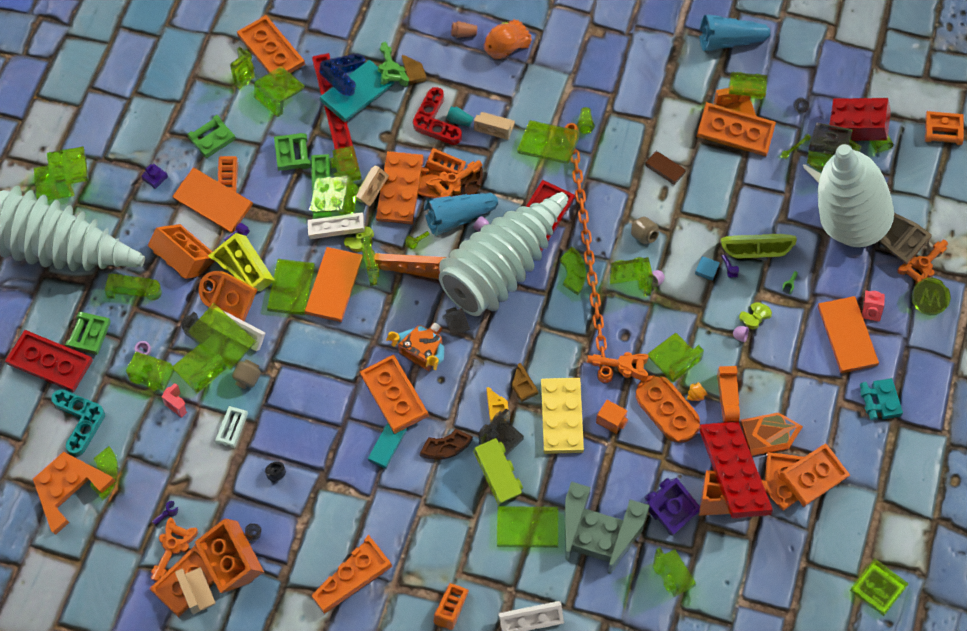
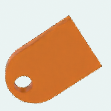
M223 271L207 273L199 284V295L206 306L213 310L219 308L242 321H245L258 290ZM208 281H211L213 284L211 291L206 287Z

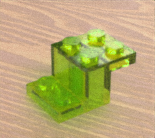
M84 146L48 152V165L34 168L37 200L42 195L47 196V201L75 196L74 183L89 181Z

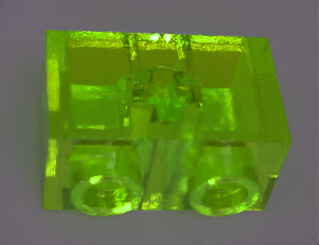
M136 351L126 369L129 380L134 384L139 385L141 383L147 385L152 390L157 391L159 389L165 391L174 373V369L169 362Z

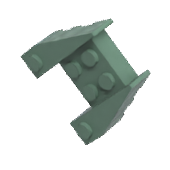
M571 481L564 508L566 560L569 561L572 551L610 562L608 573L611 574L637 537L642 533L649 505L630 499L624 519H617L586 509L591 487Z

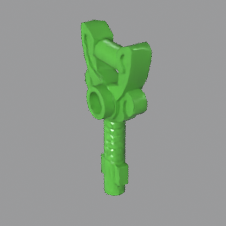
M382 42L379 49L384 55L385 62L378 67V71L382 73L381 84L384 85L388 81H396L403 86H408L409 78L405 73V68L392 61L391 47H388L387 42Z

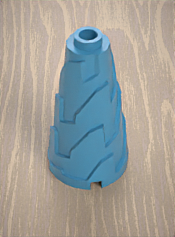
M704 15L699 31H703V36H699L703 51L751 45V43L767 40L771 34L770 28L766 24L737 20L735 18H724L717 15Z
M492 193L464 194L427 199L424 202V211L429 209L428 214L425 215L428 227L435 236L441 235L487 212L495 210L498 205V199Z

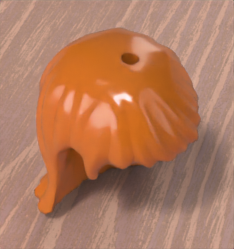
M513 19L509 23L499 24L491 29L486 36L484 50L494 59H504L519 48H529L532 41L531 34L526 30V26L522 25V22Z

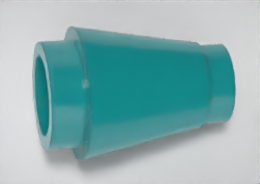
M451 106L446 120L450 121L449 123L468 127L471 126L474 117L457 106Z

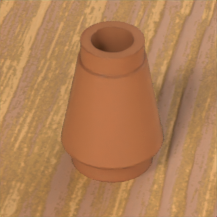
M461 21L452 22L451 36L462 38L477 35V25Z

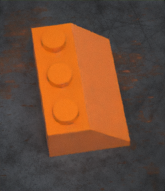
M181 224L156 227L147 245L153 250L154 254L165 260L168 266L173 267L185 279L198 277L215 262L208 257L213 251Z
M225 518L195 541L220 593L249 584L264 573L238 521Z

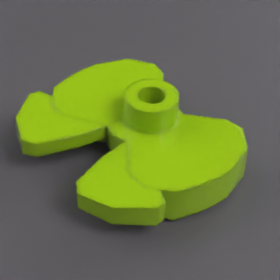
M365 226V232L354 233L356 235L355 238L346 237L344 239L346 248L349 247L354 252L363 251L365 248L364 242L366 239L374 236V231L370 227Z
M755 302L750 305L754 312L752 315L744 311L739 315L740 321H743L746 327L757 329L763 319H770L772 317V311L767 305Z

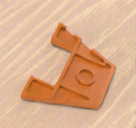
M62 452L33 478L48 524L55 535L69 523L58 507L80 487L90 480L103 493L115 482L112 476L65 452Z

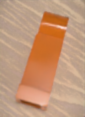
M719 366L717 380L723 422H739L737 366Z

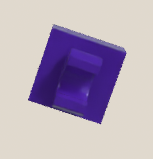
M150 164L141 175L142 180L155 189L168 178L167 173L155 164Z

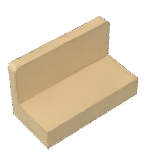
M481 112L480 116L476 115L474 119V131L509 140L515 125L514 120Z
M374 165L354 195V199L370 207L389 175L380 167Z
M183 568L175 571L192 614L216 604L201 568L186 574Z

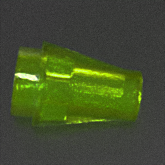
M583 107L580 110L577 122L578 130L582 134H590L595 127L591 109L588 107Z

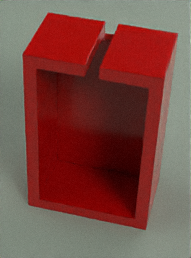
M833 98L832 115L829 125L832 141L887 140L891 114L889 98Z

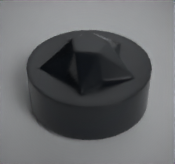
M272 462L265 468V473L269 480L277 481L285 476L286 469L283 463Z

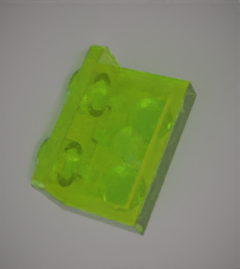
M239 46L237 48L239 58L230 64L234 85L238 89L248 85L255 78V68L251 60L252 55L249 51H244Z
M354 146L332 150L333 157L330 158L331 167L336 169V173L333 174L335 183H339L340 189H344V183L362 180Z

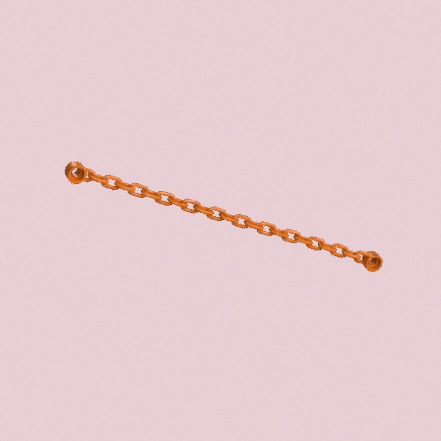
M569 123L564 127V136L572 145L570 160L575 166L572 175L573 181L578 187L575 191L577 203L580 204V210L578 211L579 222L583 224L581 239L582 243L586 245L584 261L586 265H589L587 282L592 287L590 304L595 308L593 325L598 330L596 347L601 352V357L606 358L604 351L607 349V342L601 331L604 327L603 316L599 314L598 310L601 300L599 293L595 289L598 279L596 272L592 268L595 258L589 246L592 242V237L586 225L589 221V216L583 204L586 201L585 191L581 189L583 174L578 169L580 153L575 148L578 140V127L574 123ZM572 153L574 155L577 153L578 160L576 158L573 160ZM575 173H580V179L577 178L576 180ZM581 192H582V194H583V199L580 198V201H579L578 193L581 194ZM585 212L586 219L582 221L581 214ZM587 233H588L589 240L586 239V241H585V240H584V234L587 235ZM591 253L592 261H587V255L589 256ZM594 274L595 282L592 281L590 283V276L592 277ZM597 295L598 304L597 302L593 304L592 296L595 298ZM600 317L601 325H596V319ZM602 339H603V341H604V347L601 346V348H600V347H599V341H602ZM600 365L598 379L602 383H609L613 379V370L610 366ZM607 371L609 374L605 375L602 372Z

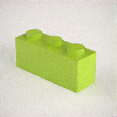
M497 438L474 448L473 453L497 504L501 505L520 496L523 486L519 478L516 479L513 474L514 467L510 460L507 461L504 455L506 450L503 443L498 442Z

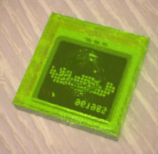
M874 558L851 587L850 591L881 615L885 616L909 583Z

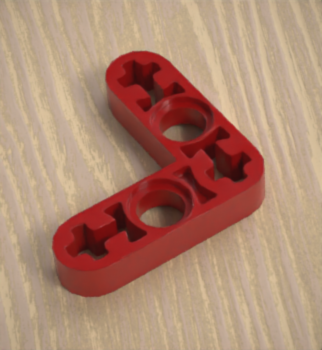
M433 87L428 91L413 118V128L418 133L451 145H457L462 140L460 128L434 119L444 101V91L439 87ZM426 107H431L434 109L430 113L424 111ZM434 127H441L442 131L437 133L432 129Z

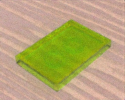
M529 120L517 152L569 165L581 133L578 130Z
M278 259L274 274L275 281L272 283L267 310L270 312L305 316L315 263Z
M215 303L206 310L188 331L229 370H232L257 342Z
M497 506V547L558 548V507Z

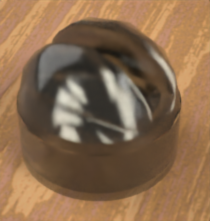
M800 97L794 101V109L798 113H805L809 109V102Z
M248 524L245 528V536L252 542L257 541L261 536L262 529L258 524Z

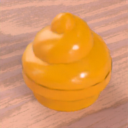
M699 382L693 383L689 386L687 400L703 401L704 397L708 394Z

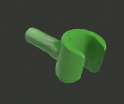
M794 271L789 281L784 282L782 291L788 286L791 288L789 294L793 293L794 281L798 275L797 271Z

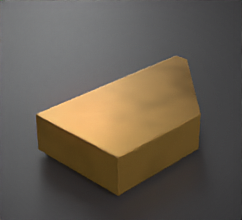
M401 55L406 75L409 78V85L427 81L422 63L406 55Z
M519 363L512 382V388L522 403L537 395L538 390L522 364Z

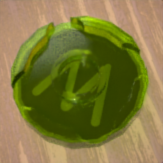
M934 277L924 278L914 286L911 294L912 302L916 309L926 315L942 313L949 306L951 300L950 291L943 284L944 282Z

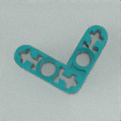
M57 390L51 397L54 406L59 410L81 418L66 443V449L71 456H81L104 420L105 412L102 406L66 390ZM63 396H64L65 400L67 401V402H65V401L61 400L60 402H58L57 399H58V398L62 399ZM76 403H83L81 410L76 411L73 409ZM98 410L99 415H94L93 417L91 413H96ZM84 426L91 427L90 432L87 434H81L80 431ZM79 444L80 447L73 450L72 446Z

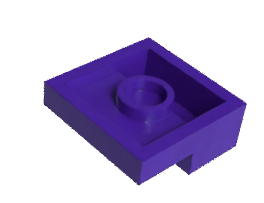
M677 477L671 480L669 478L663 480L659 484L661 488L656 493L655 491L650 492L645 497L646 502L644 503L649 505L648 512L655 520H659L670 535H674L700 511V505Z

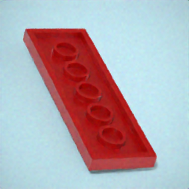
M739 422L700 424L699 431L731 518L771 515L773 511Z

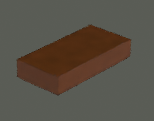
M657 150L645 163L646 167L674 185L686 173V169Z

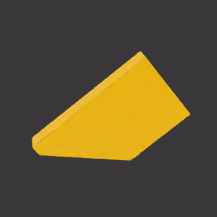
M486 387L490 423L510 421L508 401L493 392L490 387Z

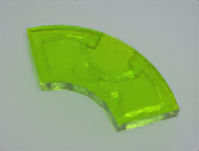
M571 246L560 258V263L567 272L563 286L579 295L585 284L586 268L582 256Z
M110 446L93 459L97 464V469L112 476L115 482L103 493L92 482L89 484L102 500L106 499L114 489L119 469L117 458Z

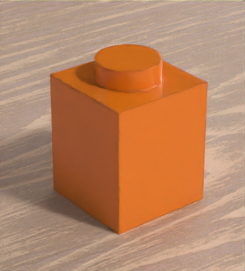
M606 400L597 414L596 423L617 434L620 428H625L629 420L627 419V410Z

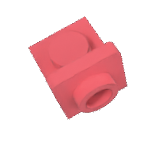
M174 383L163 392L162 399L165 406L182 418L187 413L186 403L179 397V387Z

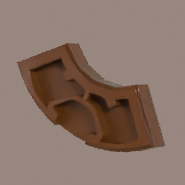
M482 167L475 174L471 173L462 179L461 192L453 194V196L477 194L483 180Z
M454 429L450 435L444 438L428 437L420 452V456L434 460L451 458L464 451L472 442L473 436Z

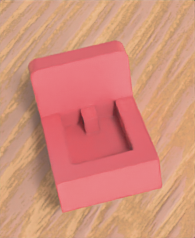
M865 291L862 310L864 319L881 320L885 294H881L878 291Z

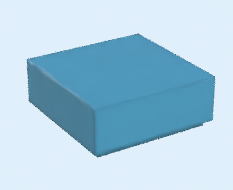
M702 256L695 275L713 281L720 262Z

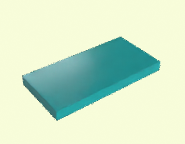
M368 60L321 95L319 101L346 122L394 86L395 81H388L387 84L382 85L380 81L382 73L378 71L377 65Z

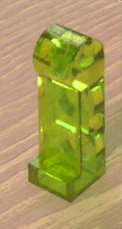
M108 273L105 293L107 298L115 299L116 294L157 300L162 295L160 283L155 279Z

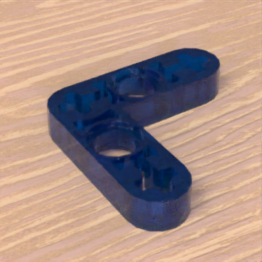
M350 54L324 60L320 63L319 73L341 94L352 96L355 94L356 83L346 73L353 72L365 63V57L361 54Z

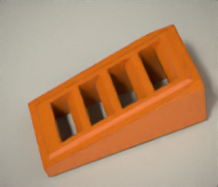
M432 148L425 168L437 172H446L447 174H458L464 169L466 162ZM455 165H459L457 171L454 170Z
M220 156L218 162V182L223 185H232V187L228 188L237 192L238 159L236 156ZM223 178H232V180H223Z
M449 583L434 614L435 625L449 630L454 629L469 589ZM451 593H454V594L460 595L461 597L458 598V597L452 596V595H450V594H451Z

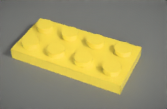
M580 378L541 379L544 454L584 453Z

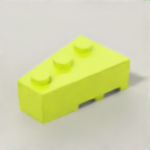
M235 233L208 255L209 258L220 264L222 268L233 274L235 278L258 289L257 291L259 292L275 281L248 238L244 235Z

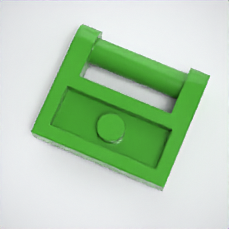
M218 115L212 117L211 121L194 132L190 131L187 133L189 140L206 159L236 140L235 135ZM215 126L218 127L216 130L206 135L202 139H198L199 136H201L208 130L212 129Z
M305 133L274 137L278 171L297 168L308 169L311 167L307 154V135ZM296 142L299 143L301 157L299 160H295L293 143Z
M78 312L76 325L65 346L73 350L98 355L111 323L110 318ZM88 322L81 341L77 342L84 323Z

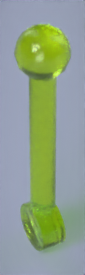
M806 134L801 141L789 150L783 151L781 154L782 158H788L793 150L805 141H810L811 135Z

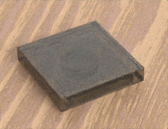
M816 123L809 150L835 155L840 145H849L853 130Z

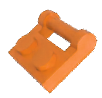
M926 112L925 142L940 141L956 143V145L963 144V114ZM932 131L956 133V136L932 134Z

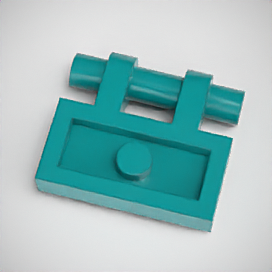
M892 378L873 381V389L868 387L867 382L860 383L861 398H864L866 404L865 411L866 414H869L870 420L878 419L877 413H881L882 419L901 417L903 415ZM872 397H876L878 404L873 403Z

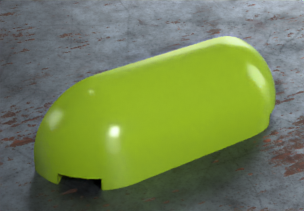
M788 234L736 235L721 238V245L725 252L734 258L781 257L786 255L795 246L797 237Z

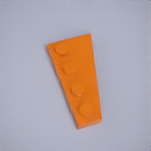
M375 253L374 261L379 269L384 271L390 270L439 279V264L446 257Z
M369 535L364 539V543L359 548L356 547L351 553V557L345 563L342 562L337 572L332 577L329 576L312 595L313 600L324 614L392 567L389 559Z

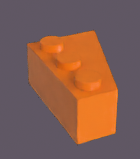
M706 470L699 516L730 514L715 472ZM761 480L766 491L767 481Z

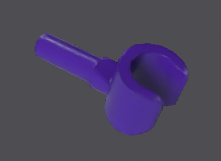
M239 223L235 231L224 238V241L228 240L235 233L247 236L250 230L243 223Z
M722 255V259L727 267V276L729 278L738 277L739 267L731 266L727 256Z
M169 501L166 504V510L152 520L154 525L167 516L173 517L177 515L178 507L170 510L174 506V501Z

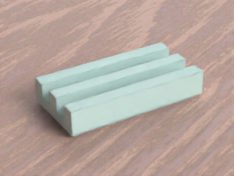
M231 406L228 407L215 440L216 444L222 443L224 446L229 445L231 448H235L248 416L247 411ZM232 412H235V415L227 432L226 438L223 439V435L229 423ZM242 414L241 417H240V420H239V422H238V425H237V427H236V430H235V433H234V435H233V438H232V440L230 441V438H231L232 433H233V431H234V428H235V426H236V423H237V420H238V418H239V415Z

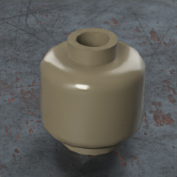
M640 217L632 223L631 234L639 242L649 244L658 238L659 227L649 218Z
M247 359L238 362L232 374V378L236 381L235 385L242 389H246V387L253 388L261 375V371L258 369L259 365Z

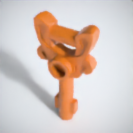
M478 160L475 163L473 161L469 163L467 168L458 174L441 172L440 177L428 180L426 186L429 189H436L441 197H452L453 194L461 192V180L471 173L475 174L483 165ZM441 184L448 186L449 189L446 190Z
M944 239L941 242H937L933 246L934 249L926 257L914 256L907 265L904 263L898 268V274L909 275L916 281V285L926 280L927 277L932 278L935 272L932 269L933 265L931 262L939 253L943 254L946 251L948 242ZM912 268L919 270L922 275L917 273Z
M625 352L618 360L604 358L593 354V356L588 355L587 363H592L594 366L617 367L618 372L626 378L632 376L641 381H647L648 373L644 369V365L649 357L647 354L632 355L630 352ZM632 363H636V369L633 368Z
M171 517L168 519L165 528L166 534L159 536V540L166 551L158 566L155 565L151 571L153 574L151 579L157 582L166 573L165 568L172 554H180L181 551L184 553L188 552V544L198 534L197 528L186 530L177 526ZM175 533V534L180 535V536H182V537H184V538H183V539H176L175 537L172 536V534Z

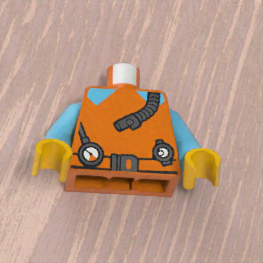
M433 323L429 329L418 325L416 328L401 333H388L386 341H392L391 346L393 347L399 343V354L427 371H430L432 366L433 370H437V366L444 361L445 347L442 344V338L439 336L442 327L437 323Z

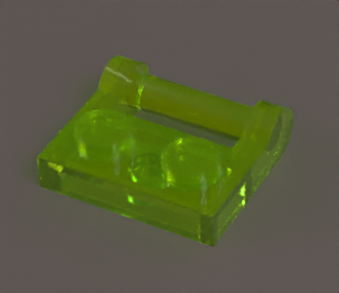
M365 236L361 238L362 253L369 284L374 286L378 285L377 277H380L379 266L375 262L372 238Z

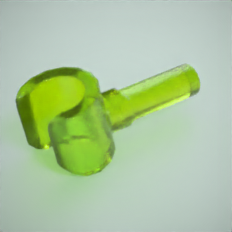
M426 231L416 238L410 235L407 236L405 246L415 249L418 242L430 235L429 232Z

